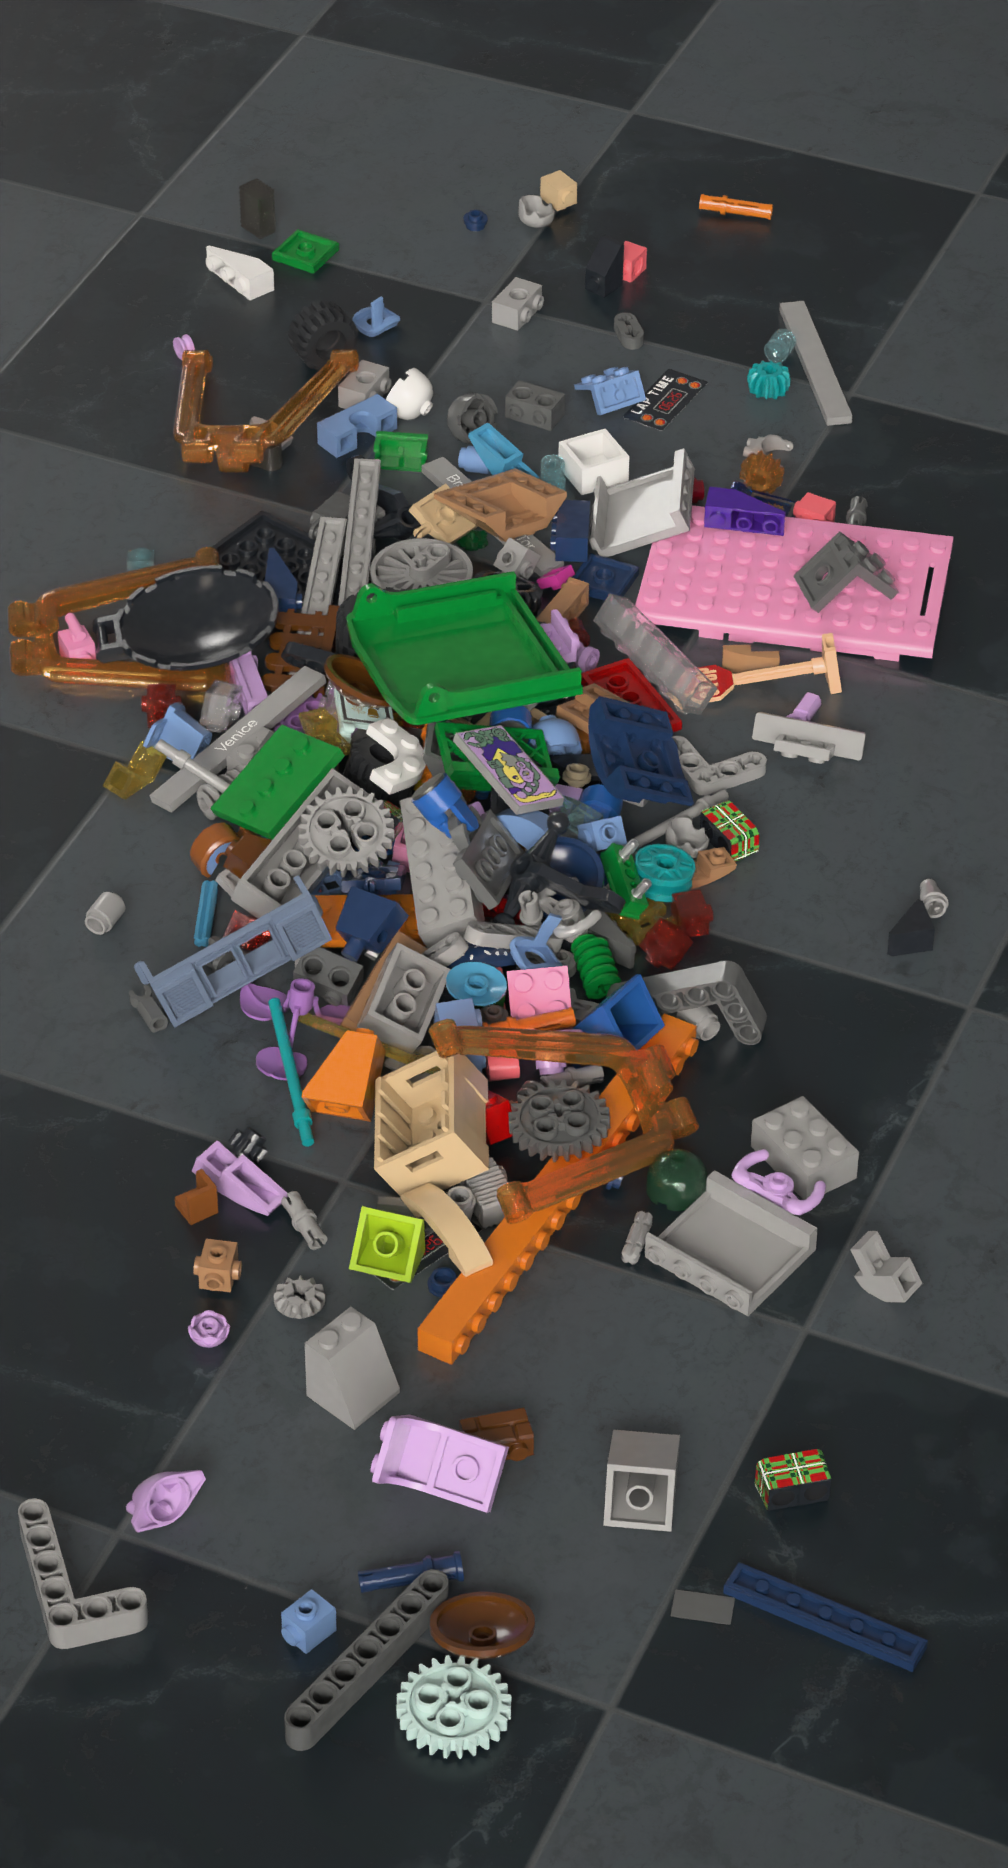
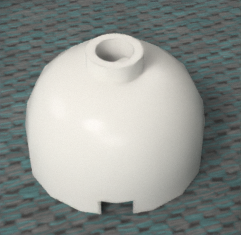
M416 368L409 369L406 372L409 377L405 381L400 378L386 398L388 402L397 407V417L400 419L412 420L421 414L425 416L433 406L431 402L433 386L430 380Z

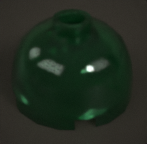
M684 1149L664 1151L649 1166L646 1175L647 1195L656 1205H658L659 1201L662 1204H666L668 1210L685 1211L706 1192L707 1167L700 1157L691 1151Z

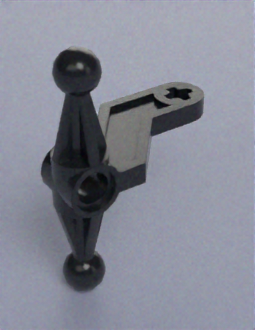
M356 455L347 459L346 469L351 481L354 459H365L362 455ZM379 484L377 505L385 510L386 516L375 523L374 538L408 539L413 534L414 529L421 526L417 519L409 512L412 505L408 504L403 492Z
M554 812L547 818L548 830L527 853L520 855L513 862L510 868L512 883L503 913L496 914L492 919V923L515 925L513 918L521 910L518 899L519 895L527 890H531L532 897L533 891L537 894L548 888L567 899L577 900L581 906L589 910H599L615 914L621 913L626 901L623 897L609 889L583 885L550 867L557 837L565 833L570 825L566 814Z

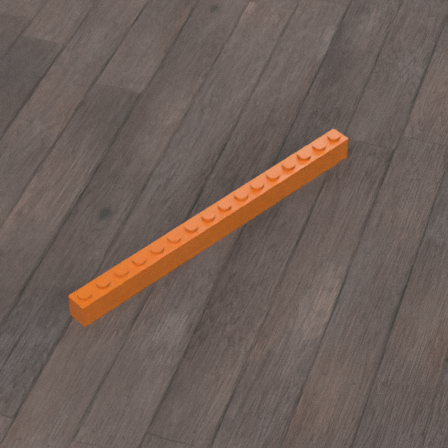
M665 1013L662 1015L661 1018L665 1026L626 1061L599 1096V1099L605 1098L606 1107H609L610 1129H607L608 1137L601 1138L602 1145L600 1147L592 1145L593 1153L581 1151V1159L577 1158L574 1154L570 1155L569 1162H566L563 1156H559L556 1162L552 1161V1157L485 1241L484 1244L493 1259V1265L467 1277L460 1273L418 1327V1351L451 1365L460 1354H465L470 1345V1340L476 1333L482 1332L490 1314L498 1311L504 1296L508 1291L512 1292L515 1289L523 1271H528L531 1268L534 1257L540 1250L543 1251L547 1247L553 1232L561 1229L565 1217L570 1210H575L583 1193L593 1187L596 1176L601 1170L604 1171L606 1163H610L613 1154L623 1148L626 1137L630 1132L637 1130L643 1115L652 1110L659 1094L666 1092L670 1080L674 1075H679L686 1059L695 1054L699 1043L696 1039V1025Z

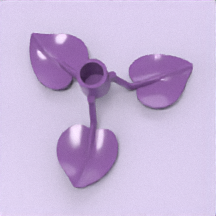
M303 978L295 979L291 982L287 995L278 990L257 986L252 983L245 985L240 991L241 1009L252 1019L260 1021L272 1019L268 1004L271 998L280 999L283 1014L289 1008L293 1013L289 1033L291 1047H293L299 1015H306L312 1009V1006L317 1020L325 1022L324 1029L330 1034L340 1037L343 1035L336 1030L350 1006L347 1007L345 1005H326L320 1009L318 1005L319 998L314 996V983ZM267 1047L259 1051L256 1056L257 1068L266 1076H272L278 1080H287L279 1047ZM293 1052L298 1076L300 1077L307 1069V1058L301 1053Z

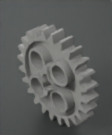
M349 786L347 792L342 794L341 789L336 787V795L333 796L328 791H325L324 800L315 797L316 807L307 805V814H301L302 824L298 825L299 834H301L299 842L300 845H303V854L309 855L310 864L318 861V869L320 871L328 866L331 876L336 870H340L341 876L345 877L347 870H351L354 877H356L357 869L359 868L368 873V864L371 863L378 867V857L386 859V849H392L391 839L395 838L394 829H392L394 828V820L390 818V809H384L383 800L375 802L374 793L364 797L363 788L357 794H353L352 787ZM335 812H339V814L341 815L346 831L344 829H341V821L337 817ZM352 812H357V813H359L357 816H349V815H348L349 813H352ZM324 824H331V825H333V826H331L330 828H322V827H321V826L324 825ZM348 834H352V842L359 850L358 852H355L352 848ZM365 835L372 836V838L367 840L361 839ZM337 847L346 848L345 850L340 852L334 851V849Z

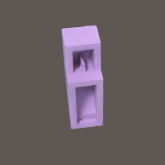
M218 1141L196 1158L192 1169L194 1174H196L197 1170L203 1169L217 1186L219 1193L252 1211L268 1216L281 1205V1200L284 1196L288 1198L287 1192L244 1154L237 1158Z

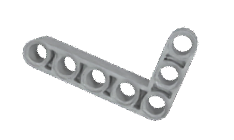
M33 1498L25 1500L20 1504L18 1508L20 1535L48 1637L54 1647L59 1649L74 1648L138 1633L146 1628L148 1624L147 1597L140 1588L126 1587L74 1599L47 1503L41 1499Z

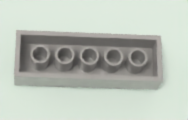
M332 768L238 881L230 900L256 918H260L301 895L293 879L298 875L311 894L327 875L329 867L327 866L320 871L318 869V861L310 864L309 855L303 854V845H300L299 842L301 834H299L298 825L302 824L301 814H307V805L316 807L315 797L324 800L325 791H328L333 796L336 795V787L341 789L342 794L347 792L349 786L352 787L353 794H357L361 788ZM364 791V797H367L369 793ZM335 812V814L341 821V829H344L346 831L341 815L339 814V812ZM352 812V813H349L348 815H349V816H357L359 813H357V812ZM324 824V825H322L321 827H322V828H330V827L333 826V825H331V824ZM348 834L350 840L352 838V834ZM337 847L334 849V851L340 852L345 850L346 848Z
M461 796V799H462V800L465 802V804L467 805V802L465 801L464 797ZM412 797L400 800L418 934L429 949L451 933L458 932L463 937L468 922H485L482 903L477 900L473 889L466 880H462L457 875L453 866L460 851L452 839L448 838L442 831L431 825L412 803ZM449 808L447 811H445V814L449 818L452 817L451 814L453 812Z

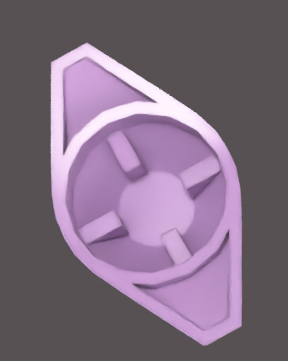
M202 1470L161 1472L152 1475L140 1483L134 1490L133 1500L126 1506L127 1512L133 1515L131 1523L135 1531L138 1533L166 1526L181 1517L206 1480Z

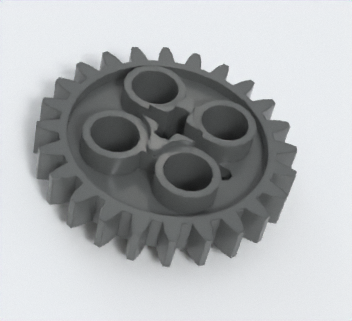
M565 1079L561 1081L560 1085H555L553 1080H550L549 1087H544L542 1084L537 1083V1091L527 1088V1097L518 1095V1103L511 1104L512 1112L508 1113L509 1133L512 1134L513 1143H519V1150L521 1151L528 1149L530 1157L540 1153L541 1161L547 1156H552V1161L556 1162L559 1156H563L565 1161L569 1162L570 1155L573 1154L581 1159V1151L593 1153L592 1145L600 1147L602 1145L601 1138L608 1137L607 1129H610L609 1107H606L605 1098L599 1099L598 1091L590 1093L589 1085L581 1089L578 1088V1081H575L571 1086H567Z

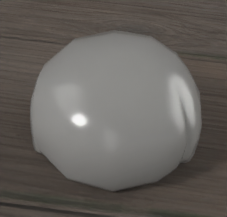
M525 195L519 200L518 215L520 220L527 226L533 228L546 227L555 218L552 204L549 203L548 206H545L541 196Z
M676 817L669 821L665 842L666 845H672L684 850L694 859L697 858L698 851L707 850L709 838L705 834L704 827L699 830L693 827L691 818Z

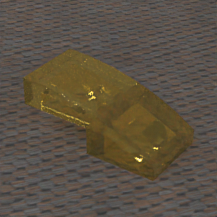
M325 708L299 713L298 718L307 735L340 748L344 755L350 754L351 744L337 732L338 721Z

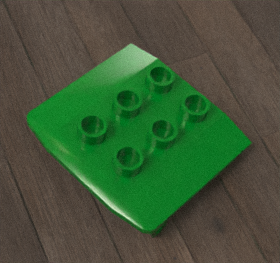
M514 571L401 592H388L376 584L369 583L361 587L353 612L349 613L346 617V625L352 647L385 701L407 723L412 725H423L583 694V687L581 686L582 670L580 667L570 669L516 590V573ZM374 593L372 598L367 599L369 594Z

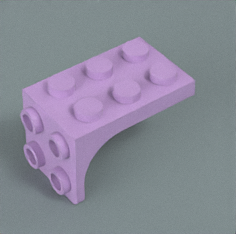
M413 1415L392 1416L389 1421L384 1423L380 1433V1440L383 1441L379 1454L375 1455L371 1464L372 1482L413 1488L486 1513L491 1512L509 1450L508 1446Z

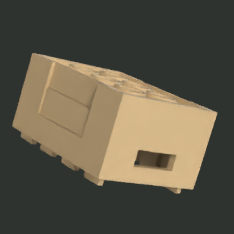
M454 1043L443 1046L441 1049L375 1080L374 1170L400 1197L402 1194L427 1183L445 1190L489 1170L485 1104L488 1102V1080ZM435 1066L441 1069L415 1083L409 1080Z

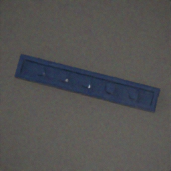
M738 1562L724 1584L723 1593L910 1672L914 1671L927 1649L928 1640L740 1562Z

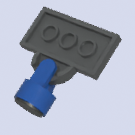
M439 773L421 785L412 795L411 801L431 825L453 840L460 851L453 863L457 875L462 880H466L473 889L477 900L484 903L491 910L500 903L511 883L510 868L513 862L525 852L491 809L480 816L473 806L469 808L461 799L462 792L447 773ZM449 808L453 812L450 818L445 814V811Z

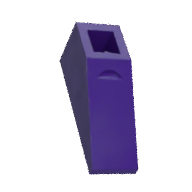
M709 487L705 504L704 527L784 536L786 512L736 489Z

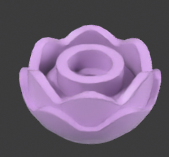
M206 1310L192 1318L188 1331L191 1339L197 1345L212 1348L224 1342L229 1334L230 1325L226 1322L223 1315Z

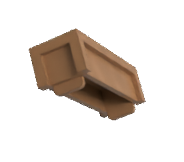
M569 577L567 583L561 585V590L536 618L537 621L547 624L551 623V610L557 609L562 617L567 619L570 627L589 605V583Z

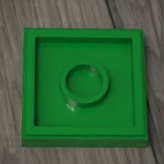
M297 229L272 252V260L314 274L339 251V243Z

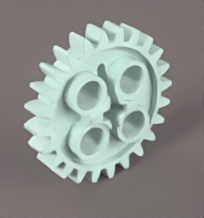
M446 1655L444 1664H440L435 1658H432L431 1668L419 1664V1675L413 1672L408 1673V1682H401V1693H397L396 1714L397 1718L400 1719V1730H406L408 1741L417 1738L418 1749L429 1745V1755H433L438 1749L443 1750V1757L446 1759L450 1751H456L458 1758L461 1759L463 1750L468 1749L475 1756L476 1746L480 1745L488 1750L490 1739L497 1742L500 1740V1731H507V1720H511V1695L508 1694V1684L501 1683V1674L495 1673L491 1675V1666L489 1664L479 1669L478 1659H474L470 1664H465V1658L460 1656L457 1663H452L450 1656Z

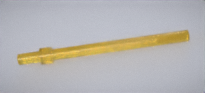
M310 1013L302 1016L299 1015L298 1022L340 1039L347 1030L354 1031ZM381 1041L386 1050V1057L406 1065L426 1056L418 1052L412 1054ZM435 1066L425 1072L434 1074L441 1069Z

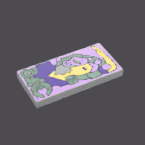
M502 725L455 734L453 742L516 815L562 806L565 798Z

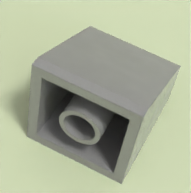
M350 1306L305 1342L307 1397L352 1429L358 1428L400 1393V1387L375 1323Z
M613 1430L607 1463L603 1526L671 1532L680 1435Z

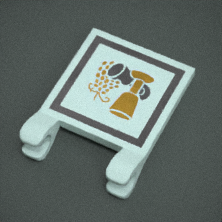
M334 688L339 721V741L350 743L351 733H354L355 728L367 730L369 724L387 717L394 720L392 707L368 708L355 706L349 703Z

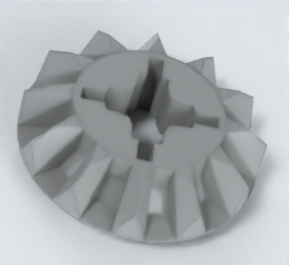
M301 1275L298 1280H292L287 1277L285 1284H278L276 1293H274L276 1309L287 1317L297 1319L317 1314L323 1308L326 1300L323 1285L316 1284L314 1278L304 1280ZM297 1292L300 1295H305V1301L299 1296H294V1293Z

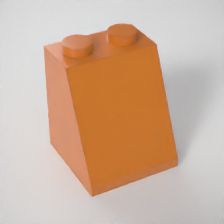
M357 1028L356 1032L348 1030L345 1032L302 1092V1099L311 1112L371 1122L375 1105V1080L381 1076L386 1053L377 1035H374V1031Z

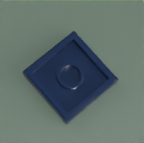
M590 553L588 561L583 562L572 578L589 583V597L618 605L638 577L639 567Z

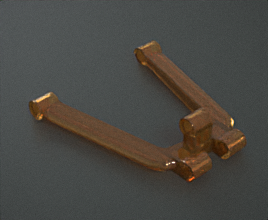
M333 349L330 360L267 422L254 425L200 424L206 374L212 371L213 356H210L208 350H184L173 428L174 439L182 445L183 461L185 463H211L214 451H216L220 472H248L250 463H262L267 447L278 445L290 438L348 372H357L359 366L357 350Z
M203 547L195 553V557L55 588L43 593L35 603L25 601L11 603L7 610L9 632L15 637L35 636V641L33 642L26 639H18L11 643L9 648L11 671L19 676L41 674L46 679L57 683L208 691L211 696L216 698L228 696L232 692L231 668L227 663L187 671L163 670L139 662L113 661L102 663L95 659L62 657L57 653L54 641V632L59 628V617L68 613L126 599L138 588L143 587L146 589L155 584V578L176 570L196 566L220 565L218 551L212 547Z
M453 1019L441 1020L429 1028L430 1036L441 1058L452 1057L460 1053V1055L468 1054L610 1067L617 1072L638 1114L643 1135L530 1182L521 1183L520 1181H513L499 1187L496 1190V1196L507 1223L513 1224L524 1221L534 1212L541 1211L666 1158L673 1150L674 1139L689 1136L699 1128V1124L686 1097H679L669 1102H664L673 1090L670 1080L676 1075L664 1045H654L646 1049L637 1050L625 1038L612 1034L467 1025L457 1026Z

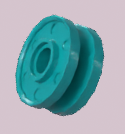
M666 844L647 845L637 852L634 862L640 881L648 878L652 883L645 892L646 898L660 902H674L687 897L691 891L692 878L695 874V862L688 853L680 848Z

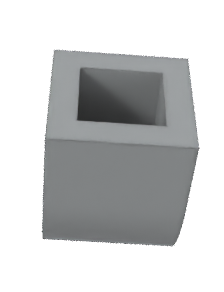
M868 1231L850 1249L860 1268L854 1276L866 1292L884 1302H906L923 1284L910 1257H890L878 1231Z

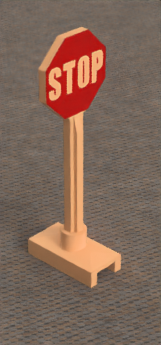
M833 633L822 634V657L811 658V661L733 674L731 671L717 665L695 668L683 679L685 697L701 704L720 701L734 689L735 685L814 673V675L825 673L830 693H841Z

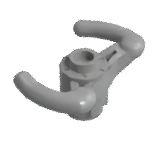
M571 877L572 879L579 882V880L576 877ZM548 888L537 893L538 905L542 911L548 915L550 913L560 915L562 918L558 926L553 930V934L559 939H565L572 943L578 936L588 934V929L602 917L599 910H593L585 917L580 902L573 899L555 900L551 896L556 894V892Z

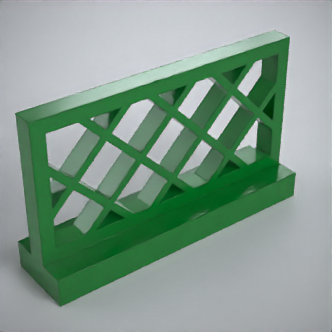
M436 723L434 729L445 773H447L459 789L492 791V786L458 746L446 737L445 733L455 735L458 732L492 726ZM503 727L523 751L529 755L530 759L533 758L542 765V767L538 768L556 786L560 775L557 768H552L543 731ZM523 739H535L537 748L533 749ZM455 753L465 762L452 761L451 754Z

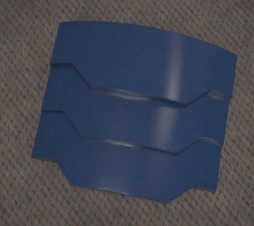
M599 696L590 705L589 744L596 772L607 791L617 799L640 803L645 799L663 804L673 802L692 806L694 801L688 781L685 780L682 772L678 747L672 738L674 734L667 712Z

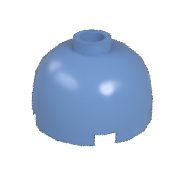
M546 715L541 717L539 722L532 726V729L543 731L549 755L581 754V740L572 723L556 718L554 715ZM531 739L528 745L536 749V741Z

